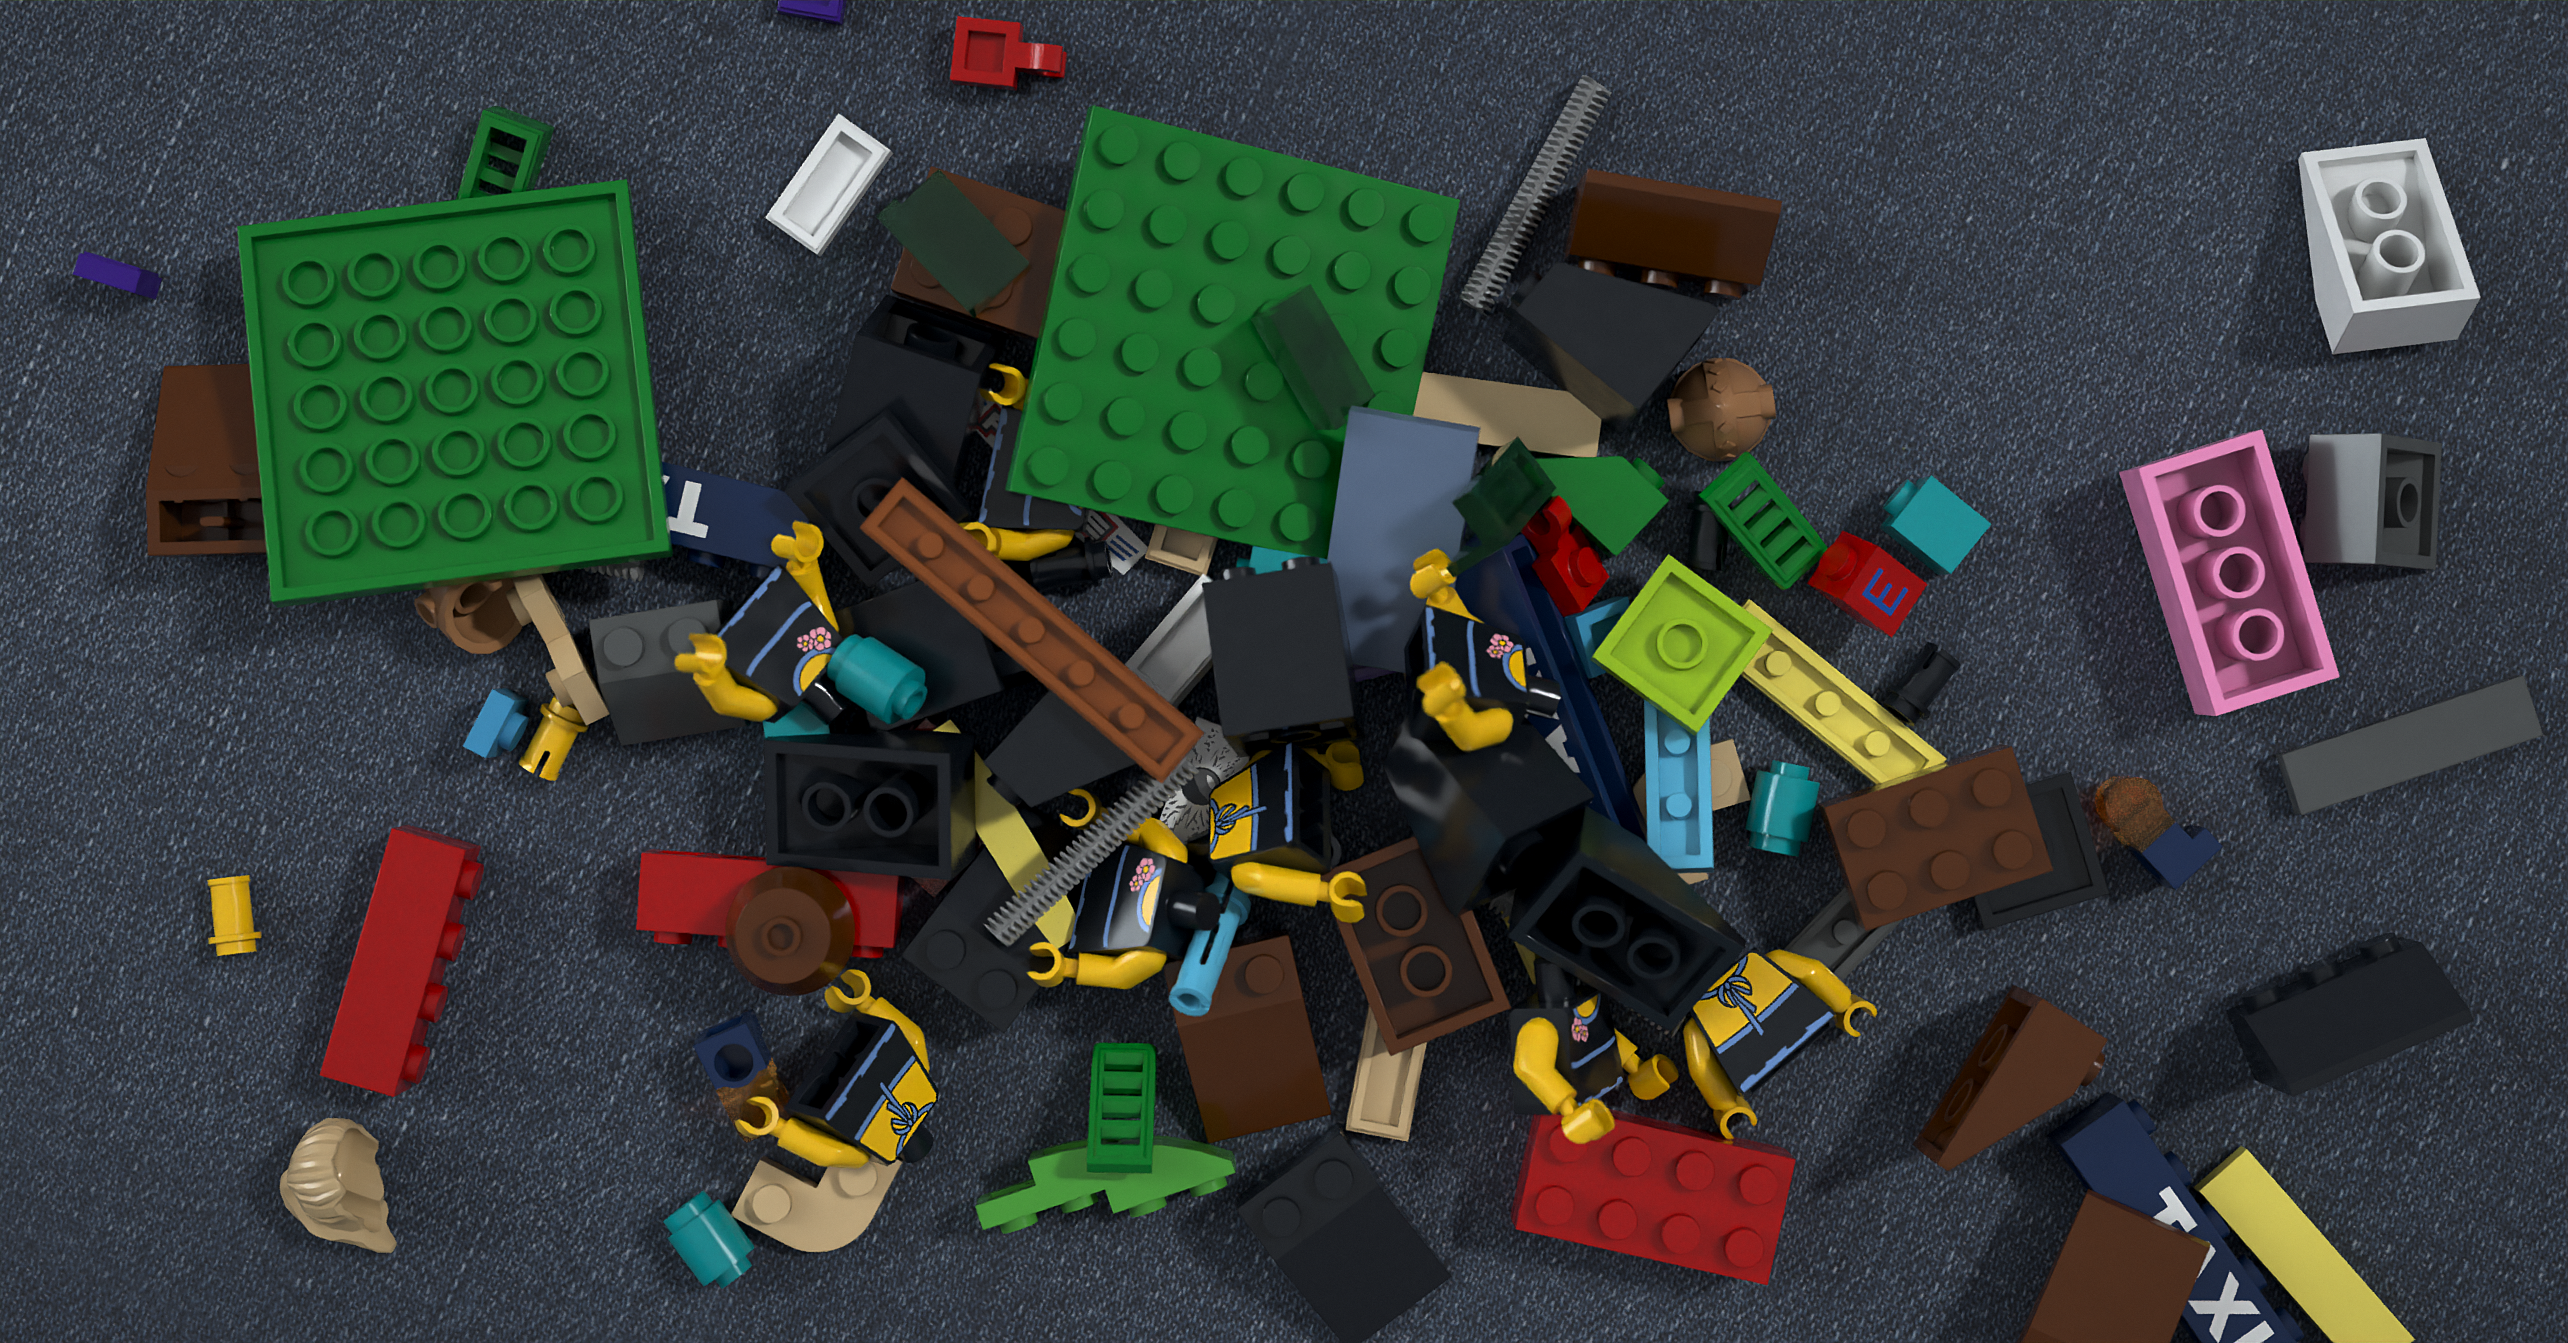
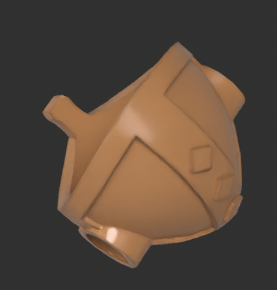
M1711 358L1693 365L1678 379L1670 399H1667L1671 433L1675 435L1688 452L1708 461H1730L1737 459L1745 451H1751L1762 441L1771 423V419H1776L1772 385L1766 384L1752 367L1730 358Z
M512 578L427 588L425 593L414 600L418 614L432 628L438 627L456 646L472 654H490L506 647L520 633L523 627L518 621L505 594V591L515 587Z

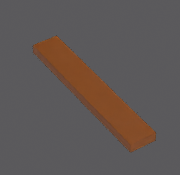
M901 478L861 525V530L1161 784L1165 782L1205 734L1204 731L906 479Z

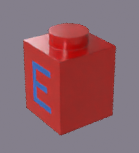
M1843 530L1834 544L1824 552L1818 568L1807 583L1856 621L1891 638L1928 585L1879 546Z

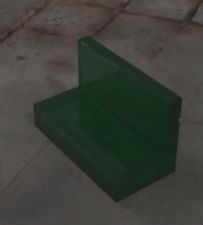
M940 169L934 172L902 204L895 198L876 216L973 318L1030 265L1021 253Z
M1311 284L1299 288L1251 318V321L1316 430H1337L1347 423L1344 416L1349 414L1352 405L1360 407L1376 397Z
M1519 437L1499 448L1452 501V504L1475 533L1446 566V569L1453 578L1510 544L1556 489V486Z

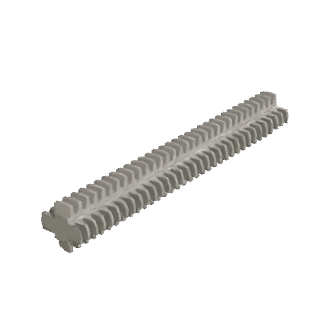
M1582 75L1583 79L1579 80V86H1576V89H1574L1575 93H1572V96H1570L1571 100H1568L1567 107H1564L1558 118L1559 121L1557 120V124L1554 125L1555 127H1553V131L1550 132L1549 138H1547L1531 167L1532 169L1529 170L1528 176L1525 177L1524 183L1520 186V190H1518V193L1515 195L1516 197H1514L1512 204H1510L1508 211L1504 215L1505 218L1500 222L1501 225L1496 229L1495 235L1492 237L1493 239L1490 240L1491 242H1489L1487 249H1485L1483 256H1481L1479 263L1475 267L1476 270L1473 271L1472 277L1469 278L1468 284L1465 285L1464 291L1460 294L1459 299L1485 316L1487 315L1483 312L1484 310L1491 311L1487 304H1495L1491 297L1498 298L1499 296L1495 290L1502 291L1503 289L1499 282L1505 284L1507 282L1503 275H1511L1507 268L1512 270L1515 268L1512 266L1511 261L1518 262L1515 254L1522 255L1518 248H1526L1522 241H1530L1526 234H1534L1530 227L1537 228L1538 226L1534 220L1541 221L1542 218L1537 214H1545L1546 211L1541 207H1549L1550 204L1545 200H1552L1554 198L1549 194L1550 192H1557L1553 185L1560 187L1561 183L1557 181V178H1565L1561 171H1569L1565 164L1572 165L1573 162L1568 158H1576L1577 155L1572 151H1580L1581 148L1576 144H1584L1585 141L1580 139L1581 136L1586 138L1588 136L1584 130L1591 131L1592 127L1588 123L1595 124L1596 120L1592 118V115L1597 117L1600 115L1596 108L1602 110L1604 106L1600 105V101L1604 103L1608 101V99L1603 97L1604 94L1610 96L1612 93L1589 76Z
M1185 757L1162 784L1153 776L1150 777L1145 774L1143 777L1146 782L1144 783L1141 780L1137 782L1140 788L1133 785L1131 787L1134 792L1133 794L1126 791L1128 799L1121 796L1119 798L1122 803L1121 805L1114 802L1116 810L1109 807L1107 809L1110 814L1109 816L1102 813L1104 821L1097 818L1095 820L1098 825L1097 827L1090 824L1092 832L1085 829V838L1078 835L1080 843L1073 840L1074 848L1066 847L1068 854L1061 851L1062 859L1054 858L1056 865L1049 862L1050 870L1042 869L1044 876L1037 873L1038 881L1030 880L1032 887L1025 884L1026 892L1018 891L1020 898L1013 895L1014 903L1006 902L1008 909L1001 906L1002 914L994 913L996 920L989 917L990 925L988 926L984 923L987 929L1007 947L1008 945L1011 946L1014 940L1020 937V934H1024L1026 929L1032 926V923H1036L1038 918L1044 915V912H1048L1050 907L1056 904V901H1060L1062 896L1068 893V890L1073 889L1074 885L1080 882L1079 879L1085 878L1086 874L1092 871L1091 868L1097 867L1098 863L1104 860L1103 857L1109 856V851L1113 852L1116 849L1115 846L1121 845V840L1125 841L1128 838L1127 834H1133V829L1137 830L1140 827L1139 823H1145V818L1149 819L1152 816L1151 812H1157V807L1161 808L1164 805L1163 801L1167 802L1170 800L1169 796L1173 797L1176 794L1174 790L1179 791L1182 789L1181 785L1185 786L1187 784L1186 779L1191 780L1194 778L1192 773L1197 775L1199 773L1197 768Z

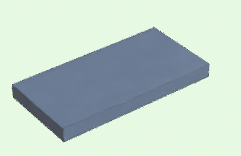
M1353 405L1350 408L1327 563H1332L1338 576L1353 664L1405 673L1404 648L1427 601V598L1420 599L1416 597L1410 589L1411 577L1416 573L1413 567L1414 560L1433 549H1440L1450 558L1457 579L1481 427ZM1456 579L1452 584L1448 586L1453 587L1455 589Z

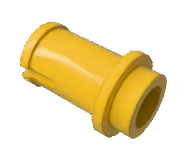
M554 695L550 704L543 703L539 710L544 716L524 756L519 761V765L527 771L534 773L543 753L549 751L550 754L539 777L551 781L558 779L559 771L578 733L586 732L589 725L586 726L574 703L562 708Z
M250 875L207 880L208 886H210L215 937L208 938L209 944L216 943L217 956L257 951L255 938H262L261 931L254 932L249 889Z

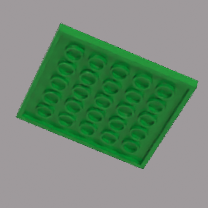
M1094 105L1089 107L1005 490L1245 545L1328 559L1349 410L1353 405L1413 416L1460 200Z
M627 179L237 226L271 602L277 608L673 557L632 197Z

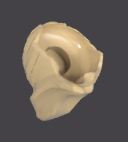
M326 1118L312 1126L296 1146L291 1156L289 1167L280 1179V1194L286 1208L310 1233L329 1241L353 1244L377 1253H392L397 1245L386 1223L389 1210L387 1202L384 1200L381 1170L375 1161L379 1141L368 1133L363 1125L356 1124L350 1119Z

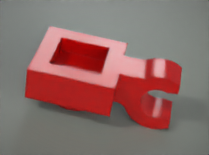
M957 16L950 81L957 85L1017 91L1019 72L1040 77L1065 79L1067 52H1063V46L1022 42L1024 27L1019 22Z
M1559 495L1554 496L1542 510L1546 519L1540 515L1534 503L1528 504L1517 517V524L1523 535L1532 542L1540 554L1532 564L1533 569L1563 617L1583 612L1609 578L1598 553L1591 547L1579 525L1569 528L1572 522V512L1562 497Z

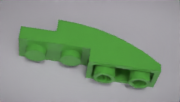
M1154 1136L1152 1174L1087 1172L1088 1139L1070 1141L1032 1151L1028 1164L1033 1178L980 1195L975 1208L983 1230L999 1225L1002 1234H1006L1038 1222L1036 1213L1060 1205L1062 1213H1070L1093 1205L1099 1201L1096 1192L1105 1190L1113 1214L1129 1209L1131 1217H1138L1165 1207L1167 1205L1165 1196L1189 1189L1191 1197H1198L1227 1186L1228 1183L1225 1176L1235 1173L1236 1161L1233 1152L1199 1141L1170 1136ZM1102 1139V1144L1140 1145V1140Z

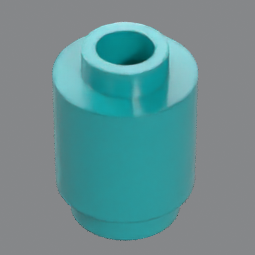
M856 634L847 637L837 647L827 667V676L835 682L837 692L887 724H894L902 718L907 720L913 717L921 708L927 695V687L924 686L925 671L874 637L863 639Z
M1772 760L1770 772L1757 770L1745 826L1746 830L1751 831L1749 847L1790 856H1799L1801 842H1808L1820 787L1819 782L1808 780L1809 767Z
M705 1190L698 1193L662 1221L671 1232V1235L667 1237L668 1241L703 1287L715 1280L720 1288L723 1289L752 1266L746 1255L755 1246L719 1199L713 1202Z

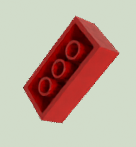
M1608 1109L1615 1122V1126L1611 1131L1597 1140H1590L1587 1143H1575L1566 1136L1563 1130V1115L1532 1116L1510 1215L1515 1229L1768 1285L1796 1161L1785 1148L1738 1137L1730 1140L1720 1133Z

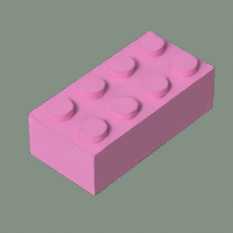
M2262 429L2235 435L2119 472L2196 715L2218 716L2340 677Z

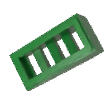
M500 106L484 109L456 200L491 196V194L479 190L482 180L512 191L511 193L532 191L545 159L554 127ZM500 131L527 140L524 151L497 141ZM491 156L518 165L517 176L489 166Z
M1747 451L1739 456L1699 494L1756 570L1780 590L1790 588L1821 559L1824 552L1828 549L1814 528L1758 461ZM1754 483L1756 487L1731 510L1728 505L1750 484ZM1767 502L1769 503V504H1768L1761 512H1759L1746 526H1744V524H1745L1756 512H1758ZM1781 522H1783V524L1773 534H1771L1761 545L1759 544Z
M1096 1043L1093 1046L1087 1172L1152 1174L1157 1085V1049L1155 1045L1149 1043ZM1105 1094H1142V1096H1113ZM1104 1118H1136L1141 1120H1104ZM1102 1139L1140 1140V1145L1102 1144Z

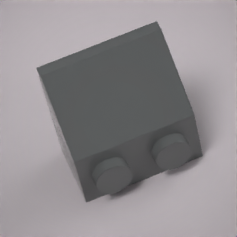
M2310 434L2309 451L2303 461V477L2307 484L2306 515L2303 517L2300 525V541L2304 548V563L2436 570L2442 443L2388 434Z
M711 600L588 620L598 683L621 746L749 726L746 719L718 714L694 680V675L681 672L675 666V659L679 653L696 654L695 645L689 640L690 633L713 635L731 614L729 601Z

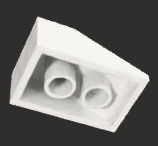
M2426 138L2301 153L2298 161L2315 301L2332 354L2457 340L2481 297Z

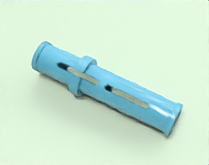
M1218 871L1213 883L1205 887L1204 892H1212L1218 897L1221 908L1226 895H1231L1225 913L1220 914L1217 923L1219 926L1218 932L1214 933V929L1210 931L1195 930L1187 948L1178 979L1169 997V1001L1175 1009L1190 1016H1202L1209 1011L1211 998L1227 960L1237 927L1245 923L1251 910L1249 894L1238 890L1232 881ZM1208 944H1212L1213 946L1211 948L1207 962L1205 965H1202L1201 962L1203 960Z

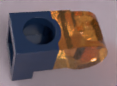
M2128 775L2112 776L2104 781L2096 792L2095 809L2101 821L2160 886L2177 890L2223 847L2205 827L2189 825L2183 830L2163 808L2162 795L2157 787L2147 779Z
M753 1009L700 1031L693 1045L736 1131L746 1143L760 1137L750 1138L744 1136L736 1128L735 1121H745L757 1129H761L766 1121V1114L763 1109L751 1105L746 1100L760 1096L769 1098L775 1103L779 1117L788 1121L792 1116L784 1109L790 1097L783 1082L776 1073L777 1067L762 1037L763 1029Z

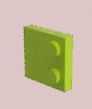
M1668 554L1593 654L1591 661L1692 735L1696 736L1770 636L1773 629Z

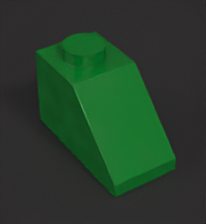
M1623 456L1531 459L1518 471L1548 501L1554 496L1559 495L1571 509L1572 523L1575 526L1579 525L1582 532L1609 558L1617 557L1669 501L1659 491L1665 484L1664 480L1638 457L1631 464Z

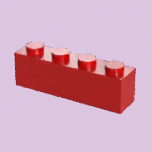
M411 825L391 829L320 1076L392 1097L410 1089L412 1083L419 1084L426 1071L430 1057V1047L423 1046L429 1022L436 1023L439 1020L447 1000L448 986L441 985L447 961L454 962L457 959L466 934V926L459 923L465 899L470 901L474 899L483 877L484 865L477 862L481 846Z
M651 849L642 852L636 930L654 931V942L665 944H692L693 934L718 936L717 946L727 948L726 920L730 906L738 892L757 875L774 868L787 866L766 865V857L664 849ZM806 868L828 878L846 897L855 922V941L851 953L852 957L882 958L884 947L894 948L900 943L905 876Z

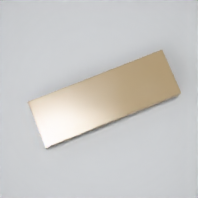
M1428 372L1422 373L1413 416L1481 427L1478 441L1479 446L1568 458L1597 457L1602 421L1568 391Z

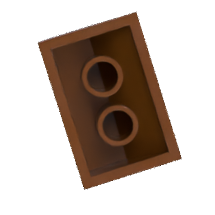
M1587 169L1576 186L1564 261L1577 263L1580 268L1613 277L1616 275V270L1641 274L1640 284L1660 289L1676 290L1679 286V280L1704 284V295L1728 300H1741L1742 291L1752 292L1761 284L1780 217L1782 201Z

